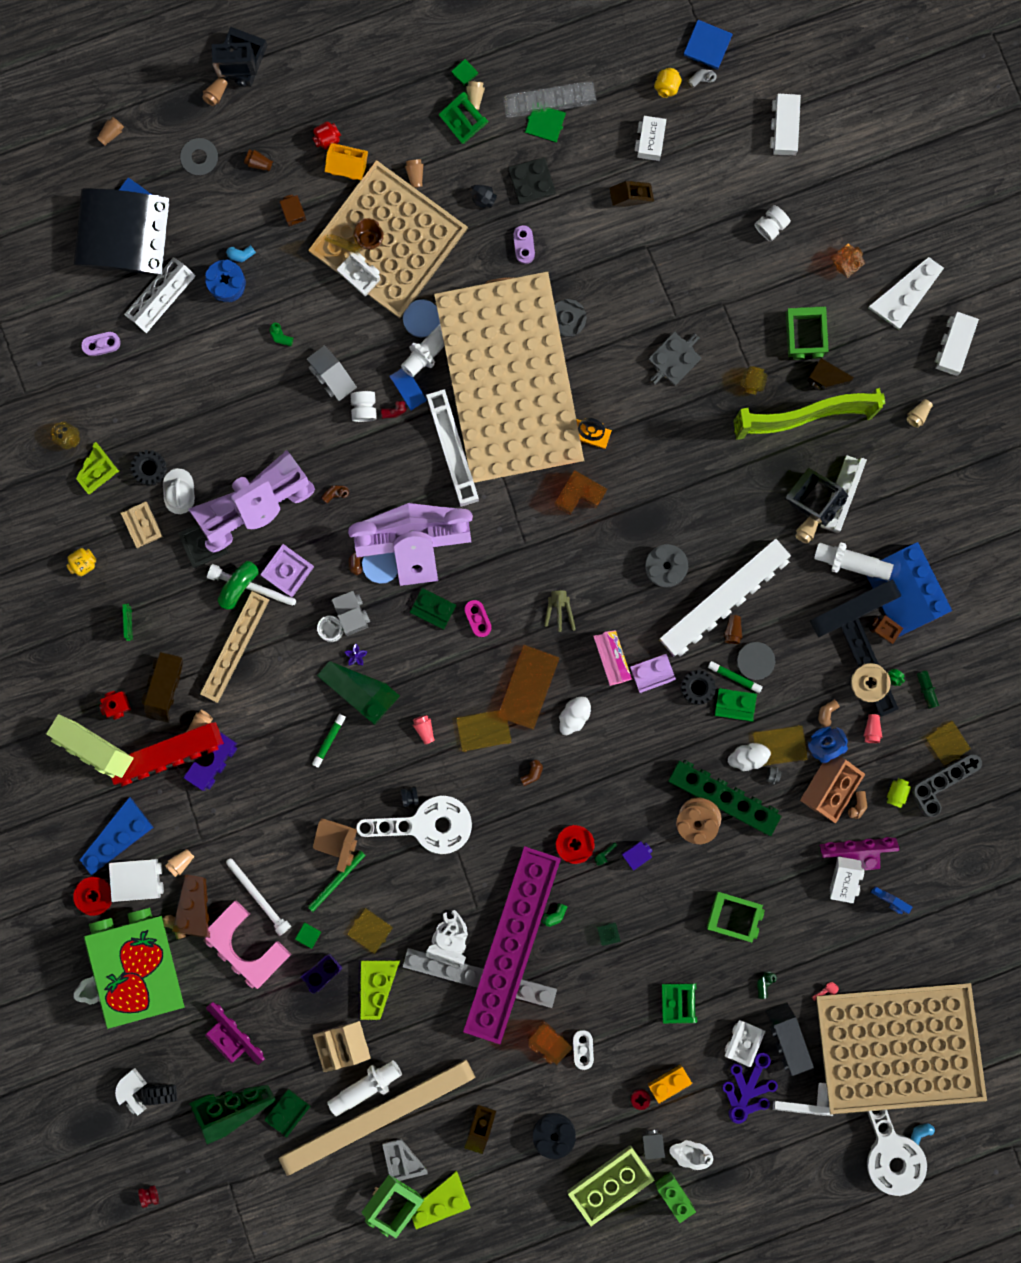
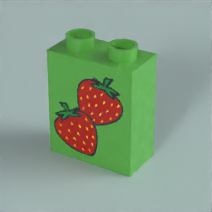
M150 908L128 913L130 924L114 928L112 918L90 923L91 934L83 936L107 1029L185 1008L162 916L153 918Z

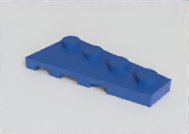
M131 797L128 798L80 859L91 875L154 828Z

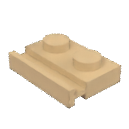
M147 502L121 513L136 548H140L163 537Z

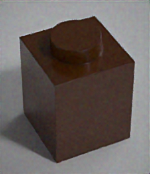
M287 195L280 201L289 227L307 221L298 195Z

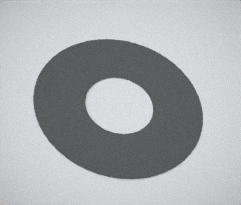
M196 138L184 145L181 150L180 159L183 167L189 173L204 175L212 171L216 166L218 152L214 144L209 140ZM197 149L205 151L207 155L206 161L202 164H196L192 160V153Z

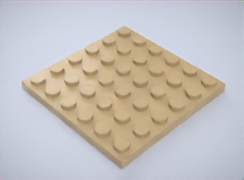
M376 160L308 251L336 272L339 266L349 257L351 251L355 254L357 252L366 259L364 262L369 267L373 265L380 272L378 274L380 281L367 295L395 316L401 318L468 227ZM365 218L378 221L384 233L382 243L373 250L360 248L354 240V228L360 220Z

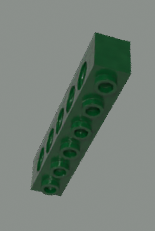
M686 760L677 762L667 782L697 798L710 800L719 810L768 836H772L782 817L778 814V809L770 805L768 808L762 806L761 800L753 796L749 799L744 796V791L737 787L734 790L727 787L728 783L720 778L717 781L710 778L711 773L703 769L700 772L693 768L694 764ZM689 773H693L696 776L694 784H689L686 781V776ZM707 782L713 785V791L709 794L703 790V786ZM724 791L730 794V800L726 803L720 799V795ZM742 800L747 803V809L744 812L739 811L737 808L738 803ZM757 810L764 812V818L761 821L755 819L754 814Z

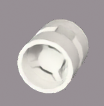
M773 205L766 212V217L762 216L754 225L765 239L772 241L779 234V230H783L790 223V219L783 210Z
M361 391L351 393V405L355 407L351 410L352 421L369 422L377 420L376 408L372 406L375 403V392Z
M334 616L323 617L317 625L318 634L327 642L338 641L344 632L340 621Z

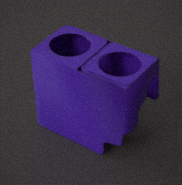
M328 954L318 963L317 967L315 965L300 978L304 980L311 993H316L343 968L331 954ZM326 960H333L336 963L337 968L333 973H326L324 971L323 964ZM314 972L319 973L322 977V982L318 986H312L308 980L310 974Z

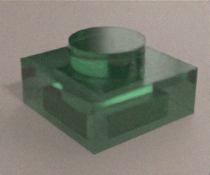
M616 922L597 927L602 946L621 942Z

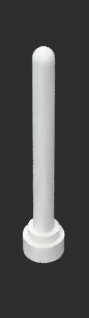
M212 564L207 578L228 581L232 575L222 572L220 566ZM252 582L246 587V589L292 606L296 604L294 598Z
M227 859L226 864L275 924L276 933L279 936L284 934L292 926L287 920L284 921L279 918L233 859Z

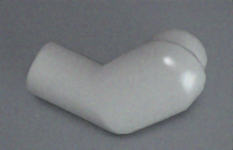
M700 69L688 80V83L694 88L699 82H714L716 80V73L712 70Z

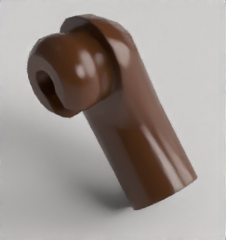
M332 485L321 498L328 504L334 497H348L349 490L344 485Z
M356 551L349 557V570L354 575H359L363 570L360 566V559L362 557H357Z
M539 760L531 761L530 773L520 778L523 786L540 778L543 766Z

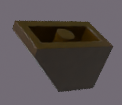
M624 181L609 187L613 206L628 207L654 202L651 183Z
M821 358L807 381L810 382V386L814 389L827 390L850 384L854 377Z
M478 1105L466 1140L465 1149L483 1154L496 1110Z

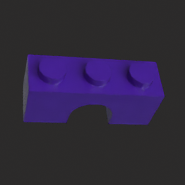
M222 732L220 734L224 744L218 746L219 750L213 752V763L204 767L194 762L184 776V779L202 791L211 789L216 781L213 779L217 773L221 774L227 765L224 762L228 756L232 757L238 749L235 747L237 742Z

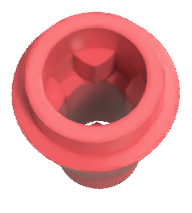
M868 715L863 735L865 742L880 743V739H882L880 715Z
M422 715L413 719V727L423 740L424 745L435 741L431 718H428L427 715Z

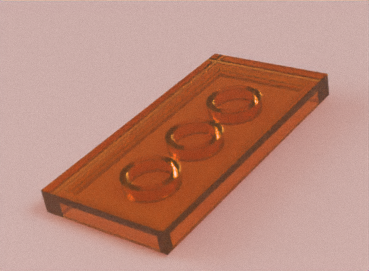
M523 645L497 717L534 730L559 657Z

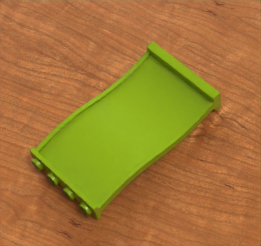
M877 388L872 394L857 393L835 396L795 411L780 414H750L748 408L740 409L733 421L736 440L744 439L747 434H768L790 430L831 415L865 414L867 420H871L885 405L884 393H881L880 388Z

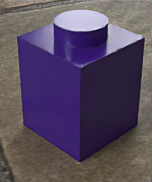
M639 841L621 855L634 871L652 858L650 853L653 851L647 843L643 844Z

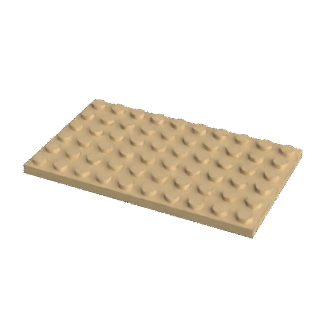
M548 272L434 294L468 466L473 482L584 461Z

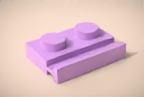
M667 654L630 667L639 693L676 680Z

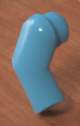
M251 245L243 251L234 247H229L226 251L228 258L237 262H244L256 253Z
M929 1123L916 1126L911 1140L919 1145L922 1137L934 1134V1126Z

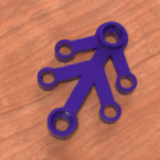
M764 1052L756 1054L754 1058L756 1065L747 1085L742 1075L741 1065L734 1063L730 1067V1071L735 1076L742 1094L739 1103L734 1094V1084L726 1081L722 1085V1089L727 1093L731 1104L728 1113L729 1118L734 1123H743L746 1121L748 1114L761 1109H768L770 1102L765 1097L760 1098L758 1103L746 1105L750 1098L769 1091L775 1092L778 1088V1084L774 1080H768L766 1084L754 1088L762 1069L767 1068L771 1062L769 1055ZM759 1057H765V1062L759 1063ZM735 1066L740 1068L738 1073L733 1072ZM769 1083H775V1088L769 1089ZM727 1084L732 1085V1089L730 1091L725 1090V1086ZM763 1100L767 1101V1106L765 1107L760 1105ZM741 1110V1116L736 1117L735 1111Z

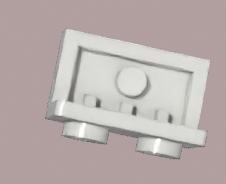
M351 251L349 257L339 266L337 272L361 294L366 296L380 281V276L378 275L380 272L373 265L369 267L364 262L366 259L357 252L355 254Z
M739 1020L733 1027L731 1041L725 1047V1057L751 1067L765 1030Z

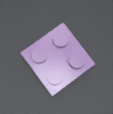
M283 544L261 573V576L290 597H293L314 566Z

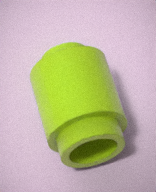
M900 778L897 781L893 780L887 795V803L902 808L911 789L908 786L909 782Z

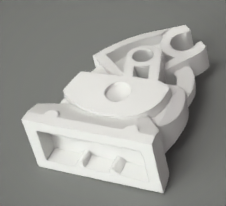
M453 910L451 912L454 916L453 919H448L447 913L443 914V922L438 925L432 937V945L429 946L426 957L462 970L466 958L462 953H464L466 948L465 941L468 933L466 924L456 910Z

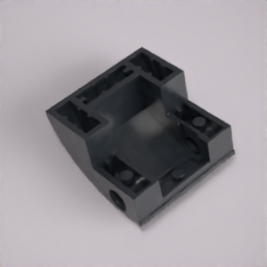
M81 189L74 265L106 271L123 270L146 275L161 274L169 198L122 190Z

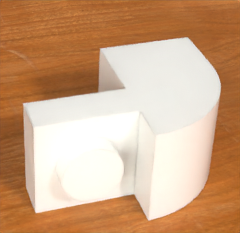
M136 1068L119 1081L115 1094L119 1105L126 1100L130 1112L136 1113L138 1116L147 1108L145 1105H142L141 1100L135 1093L147 1083Z

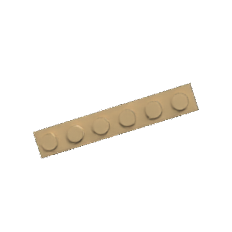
M253 591L251 592L200 693L201 695L217 703L219 702L270 601L269 599Z

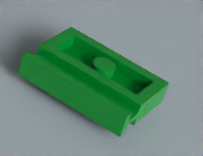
M718 688L714 716L753 722L757 694Z

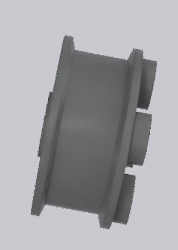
M670 544L660 545L654 548L646 559V574L657 586L673 587L679 584L687 574V557L677 546ZM668 563L670 565V568L665 569L663 567V564Z

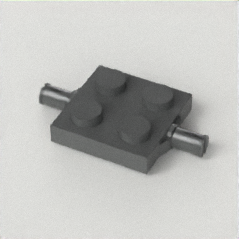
M674 332L648 359L657 371L649 380L652 382L657 377L653 382L656 385L663 377L676 386L702 359L692 347L700 338L694 333L686 341Z

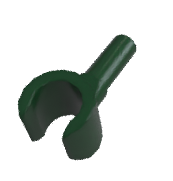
M613 843L606 850L595 856L594 860L598 866L608 862L605 856L617 846L616 843Z

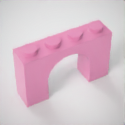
M236 900L208 928L210 938H204L203 941L210 948L214 946L219 951L217 955L223 961L228 960L232 964V970L238 975L242 974L246 978L245 982L252 989L254 987L258 989L292 954L277 941L257 960L248 961L240 958L232 948V935L250 913Z

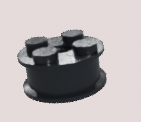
M549 1113L537 1121L533 1130V1143L542 1156L549 1159H560L572 1151L576 1141V1133L570 1119L559 1113ZM553 1133L558 1135L556 1138L551 1137Z

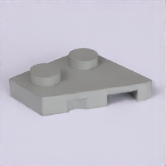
M402 1139L382 1144L388 1172L391 1176L401 1181L428 1174L427 1169Z

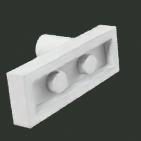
M819 1083L817 1106L779 1101L773 1102L772 1110L833 1116L829 1112L826 1083Z

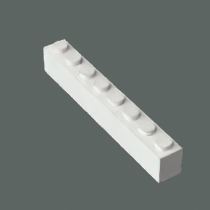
M775 539L663 635L659 641L673 657L677 654L679 657L689 650L686 646L691 642L696 644L703 637L701 635L702 632L706 629L709 632L718 625L715 621L720 617L722 619L726 618L732 612L730 610L732 606H740L746 600L744 597L749 592L753 594L760 588L759 583L761 581H769L775 575L773 573L778 567L780 569L784 568L789 563L787 559L791 555Z

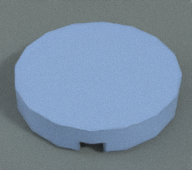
M424 299L412 302L403 315L406 330L415 337H427L440 324L437 306L431 301Z
M395 552L364 556L362 561L363 571L372 582L379 584L388 583L398 575Z

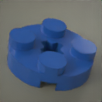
M821 728L811 736L812 741L808 743L812 756L819 759L822 763H827L848 750L846 735L840 728Z

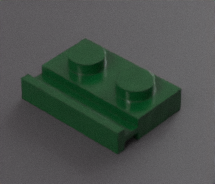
M422 588L410 613L444 630L457 605Z
M288 1089L264 1121L287 1138L311 1105Z

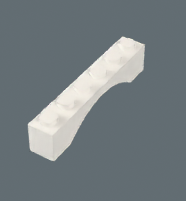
M445 389L427 394L429 407L460 506L478 502L477 491L466 461Z

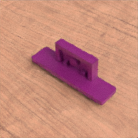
M885 837L883 839H865L862 841L828 842L820 844V851L823 858L840 856L861 860V868L864 870L880 869V853L899 851V845L896 838Z
M211 1002L206 1007L207 1011L218 1021V1024L205 1036L231 1064L243 1052H246L257 1065L265 1060L263 1052L250 1043V1038L245 1033L239 1031L234 1020L228 1019L220 1005Z

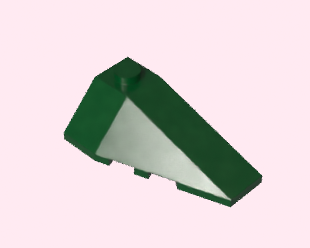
M331 661L317 675L374 725L381 720L400 697L386 683Z
M264 1085L247 1088L239 1093L229 1091L226 1092V1095L216 1097L214 1094L207 1095L191 1102L190 1106L204 1140L208 1145L227 1136L276 1100L269 1086Z

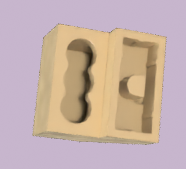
M360 1021L341 1025L313 1035L323 1072L352 1066L371 1059Z

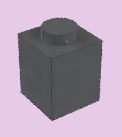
M648 1129L646 1133H642L645 1160L665 1158L662 1132H658L657 1129Z

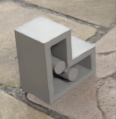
M325 345L307 358L310 363L308 368L321 384L325 383L327 385L324 389L330 397L335 396L340 401L357 388L341 363Z
M354 591L332 599L342 628L347 636L369 628L367 623L370 620L365 610L362 611L360 605L363 603L359 594L355 595Z

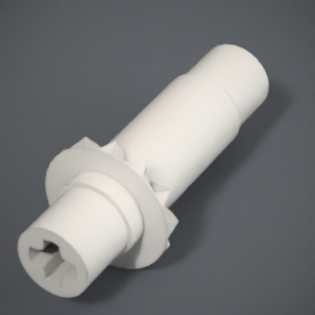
M440 324L421 344L413 343L409 347L412 353L401 364L402 369L409 376L414 377L425 366L428 368L434 366L435 361L433 358L445 346Z
M840 542L839 547L823 543L818 544L814 559L833 565V572H838L840 568L889 581L894 564L846 550V544Z
M392 1060L378 1069L374 1065L370 1066L367 1069V1076L341 1091L340 1094L327 1102L331 1112L338 1116L377 1092L383 1095L389 1092L388 1085L402 1076L396 1062Z

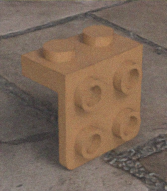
M320 819L313 848L339 857L337 870L344 872L346 866L351 865L354 857L351 852L355 851L357 840H355L357 829L326 819Z

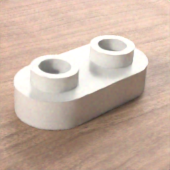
M579 1030L573 1037L574 1063L579 1069L586 1070L592 1066L594 1061L593 1039L588 1031ZM581 1036L586 1037L585 1043L579 1042ZM586 1056L587 1061L584 1063L581 1062L580 1057Z

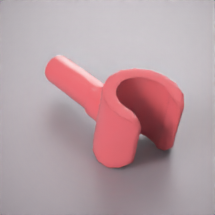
M829 982L822 991L812 996V999L815 1001L817 996H823L827 992L835 995L839 988L835 983Z

